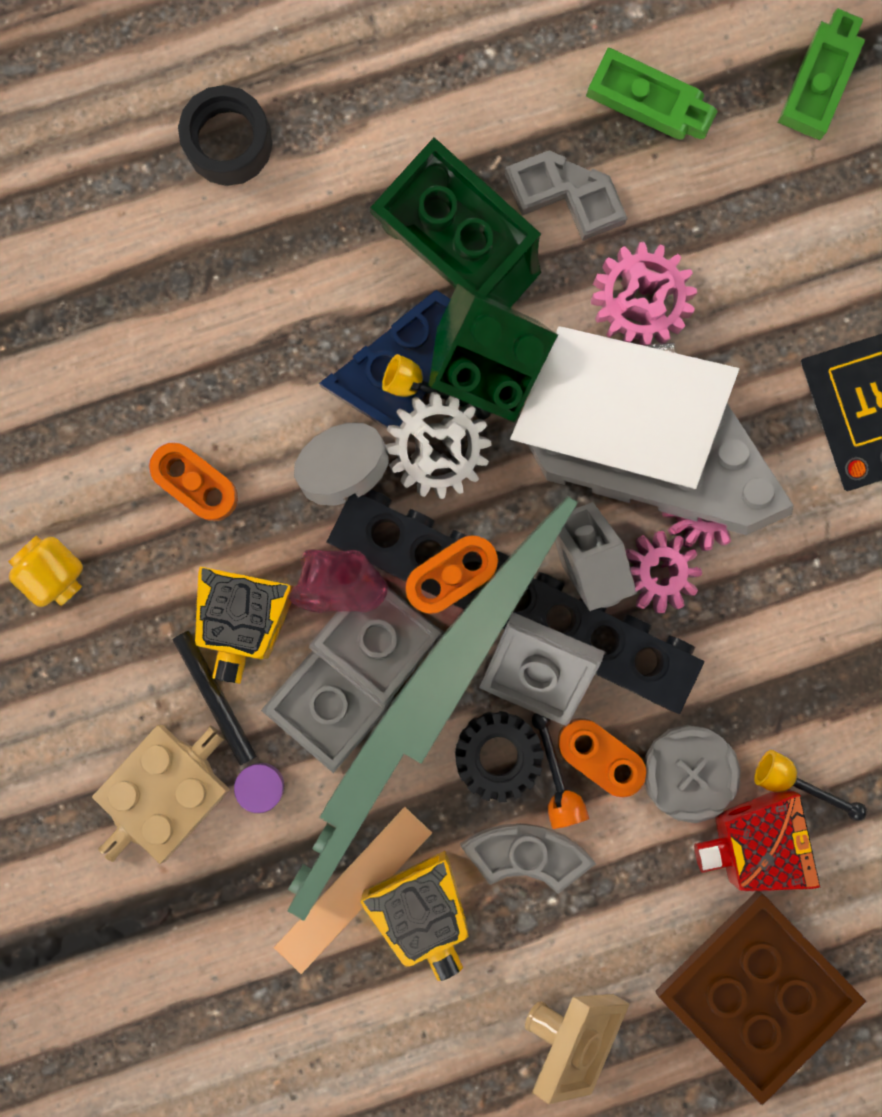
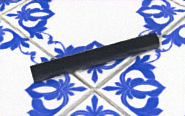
M186 631L173 638L172 640L239 765L241 766L257 757L216 679L212 678L213 674L200 649L196 646L190 631Z

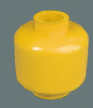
M36 535L8 561L13 567L9 572V580L38 607L47 606L54 600L62 606L82 587L76 581L83 570L81 561L55 537H47L41 540Z

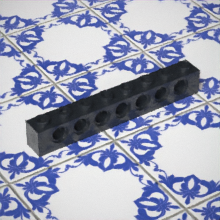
M371 489L360 497H357L356 493L348 497L326 542L407 582L411 572L420 566L416 562L415 555L417 549L422 544L435 543L443 551L467 535L456 530H452L450 536L432 529L435 520L413 509H409L407 515H403L389 508L392 499ZM383 522L394 523L400 529L399 540L395 545L388 548L376 545L373 539L375 528ZM496 551L498 557L496 571L509 557L499 551ZM473 552L468 553L463 557V565L475 563L481 566V557ZM539 572L536 579L532 578L526 588L529 595L527 606L523 610L514 613L549 627L546 620L548 611L555 605H562L571 614V624L567 630L561 633L592 646L590 641L591 635L596 628L600 626L609 628L614 636V644L608 652L604 653L602 662L595 675L680 715L705 661L692 655L696 647L671 635L664 642L649 634L651 625L631 615L625 614L621 621L605 613L607 607H600L589 611L581 596L578 600L562 592L565 584L545 573ZM430 579L422 584L421 590L437 597L440 594L441 587L436 580ZM480 589L473 590L452 605L464 610ZM508 618L506 624L504 625L503 630H505V627H506V625H507V623H508V621H509V618ZM648 647L656 654L657 664L651 673L642 675L635 667V657L641 649Z

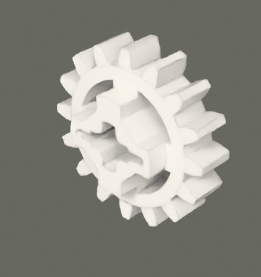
M431 392L429 404L427 405L417 397L412 398L414 411L409 414L399 408L397 414L403 421L400 427L388 425L387 431L396 437V442L387 444L386 451L388 454L398 456L397 459L389 464L391 470L394 473L405 470L406 472L400 480L401 483L408 488L417 481V492L423 497L427 495L430 487H434L435 493L440 499L445 498L446 487L452 486L459 494L463 493L461 481L467 477L469 480L477 482L479 478L473 471L475 465L487 466L489 462L479 454L480 449L491 446L489 439L478 434L487 427L486 422L482 419L471 421L470 419L473 417L476 408L467 404L458 410L459 399L449 396L446 403L442 404L440 394ZM435 414L450 415L448 418L445 417L441 423L426 424L422 420ZM427 432L431 437L443 440V444L447 447L446 450L452 457L448 458L443 453L440 454L437 451H433V448L429 445L430 441L423 436V433ZM410 433L415 436L416 451L411 456V461L407 454V442ZM467 434L468 448L464 458L461 455V439ZM451 468L453 470L445 475L429 476L435 469Z

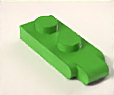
M837 8L829 24L823 21L820 22L777 123L817 140L823 138L829 128L865 39L857 36L863 18Z
M610 47L607 48L586 94V97L679 140L684 139L686 134L697 139H705L717 114L715 107L702 101L704 93L701 90Z

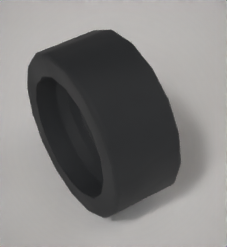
M227 85L208 87L194 95L182 110L178 124L180 145L195 171L209 182L225 186L243 184L257 176L269 161L273 143L266 114L258 101L243 89ZM228 112L243 115L250 122L254 136L252 144L245 153L234 159L224 161L214 160L205 155L199 145L198 136L207 120L217 114Z

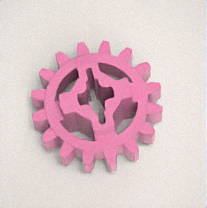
M640 242L634 255L624 246L620 248L617 255L618 262L609 257L605 260L602 268L606 274H597L593 283L596 288L602 291L593 293L591 304L603 307L597 313L595 320L597 323L609 321L611 326L606 334L609 338L620 332L624 334L623 341L631 343L634 338H637L640 341V345L649 347L652 338L655 337L662 346L670 339L669 330L675 334H679L686 325L681 318H689L695 310L686 301L694 298L697 294V288L685 286V283L693 273L691 269L679 272L676 268L681 259L679 254L667 260L663 257V245H659L654 254L648 253L645 242ZM621 275V284L624 292L613 299L614 282ZM637 290L642 295L655 293L649 303L646 298L633 299ZM673 294L672 311L666 317L667 309L664 305V300ZM626 318L638 321L641 323V325L632 323Z

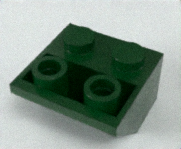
M458 284L437 327L429 386L515 422L558 334L540 321Z

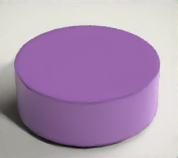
M252 764L245 768L235 781L234 793L236 800L242 808L249 812H267L274 808L281 800L285 788L284 779L279 770L270 764Z

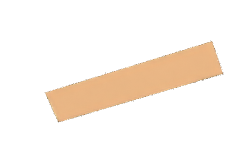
M404 807L316 901L304 921L300 919L275 945L274 949L302 974L362 910L363 906L360 900L363 890L392 877L432 832Z

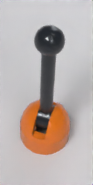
M534 713L532 724L540 732L557 791L548 804V816L552 829H559L589 820L586 804L582 797L574 791H569L565 788L548 729L551 719Z

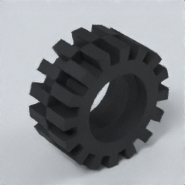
M504 711L483 713L482 716L468 722L469 725L459 735L455 749L458 774L467 785V789L473 794H479L481 799L487 801L496 799L498 803L507 802V799L512 797L516 800L523 796L522 792L526 789L531 790L535 785L534 781L537 775L540 776L541 762L544 759L540 740L531 726L517 715ZM495 737L510 740L517 749L516 764L510 771L504 774L490 773L480 762L482 746L488 740Z

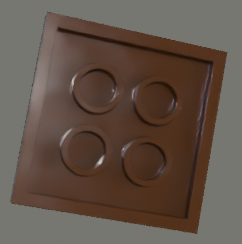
M756 891L655 991L660 1000L762 1106L867 1002L761 891Z

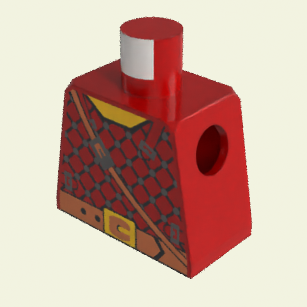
M790 789L781 792L772 791L723 811L715 818L719 839L694 844L695 856L701 873L726 868L729 882L740 891L821 888L801 796Z

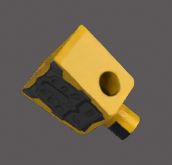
M199 567L195 643L199 647L218 650L212 678L241 684L247 657L268 659L294 598L296 586Z
M446 851L363 890L360 902L364 910L405 967H410L427 959L437 981L449 979L463 969V965L453 945L469 937L468 926Z

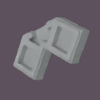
M550 150L505 167V176L521 215L565 199L582 241L622 226L628 219L611 177L595 169L587 170L566 161V157Z

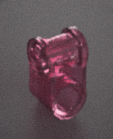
M311 549L302 553L300 563L303 569L298 584L290 589L288 598L297 607L310 612L356 611L364 613L376 609L384 601L388 586L386 580L360 551H322Z

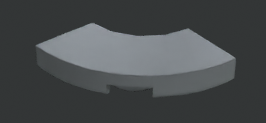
M516 823L494 826L480 831L460 843L461 848L490 885L506 877L526 875L544 881L559 894L596 865L584 849L565 835L552 829L532 824Z

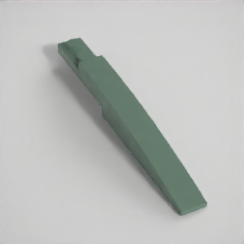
M566 496L531 532L459 614L395 698L359 751L319 818L328 823L312 848L319 853V856L312 868L302 864L288 890L294 893L295 897L287 910L288 912L303 921L306 919L403 754L422 764L576 507L577 501Z

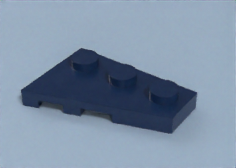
M437 290L432 292L392 324L391 329L371 345L363 347L352 356V360L334 374L331 373L319 383L320 387L386 429L388 425L400 427L403 421L399 418L397 410L400 408L410 414L414 411L412 398L417 397L423 402L428 393L418 390L414 395L400 397L383 391L382 381L386 368L391 359L396 354H399L418 364L422 370L423 381L429 383L437 327L450 302V298Z

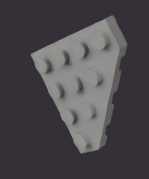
M728 403L696 489L527 444L548 481L565 485L566 482H571L592 488V493L628 503L633 499L658 506V511L693 521H698V518L717 522L727 525L726 530L748 535L792 515L793 503Z

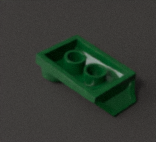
M435 137L431 139L370 207V213L381 222L382 228L389 236L401 240L455 289L460 284L511 308L542 273L538 257L541 233Z

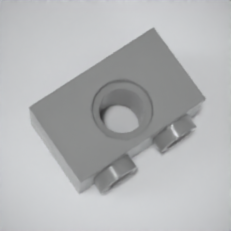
M593 502L575 508L556 538L555 543L562 567L589 611L600 607L614 606L622 599L637 594L621 539Z

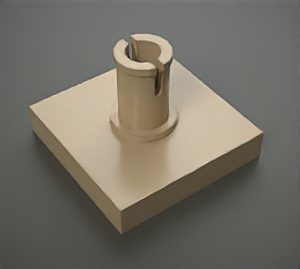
M614 994L575 996L570 1002L565 1017L549 1008L544 1002H537L526 1018L525 1029L536 1034L551 1044L552 1047L532 1093L547 1104L591 1095L627 1012L629 1003Z

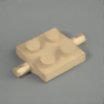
M157 725L97 790L92 798L112 817L117 826L115 832L98 848L101 854L107 853L104 856L107 860L114 862L117 856L132 841L141 845L159 864L166 862L229 793L230 789L213 773L209 762L206 760L219 744L225 740L222 733L217 734L219 731L210 725L208 730L192 746L180 741L164 725Z

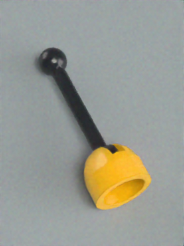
M396 354L386 368L382 381L383 391L400 397L414 395L418 390L429 394L436 392L444 400H447L450 396L431 388L428 382L423 381L422 370L411 359ZM459 400V406L461 407L469 404L467 402ZM472 405L476 408L474 415L478 419L485 420L491 416V412Z
M769 750L763 755L757 765L754 776L755 784L768 791L781 792L794 786L846 811L848 816L854 821H863L867 817L868 811L864 804L860 802L851 804L797 778V769L793 761L783 754Z

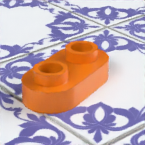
M167 443L160 446L153 453L149 463L152 479L190 511L208 521H220L233 513L238 502V493L235 485L194 451L180 443ZM176 461H183L185 465L183 474L179 477H173L170 473L171 465ZM215 489L220 490L222 493L221 502L216 506H210L207 503L208 493Z
M466 536L459 539L411 572L406 582V595L409 602L417 610L428 614L445 610L486 583L494 575L498 564L495 548L488 540L479 536ZM473 552L481 557L482 564L478 570L469 571L464 567L463 557L466 554ZM430 579L436 580L441 587L440 594L432 599L426 598L421 591L422 584Z
M573 719L567 726L564 725L558 735V749L562 757L569 764L609 794L616 797L632 796L642 788L646 779V767L638 754L589 719ZM587 735L592 740L591 748L587 752H578L575 748L576 739L579 736ZM622 764L628 765L630 768L629 778L625 781H617L614 777L615 769Z

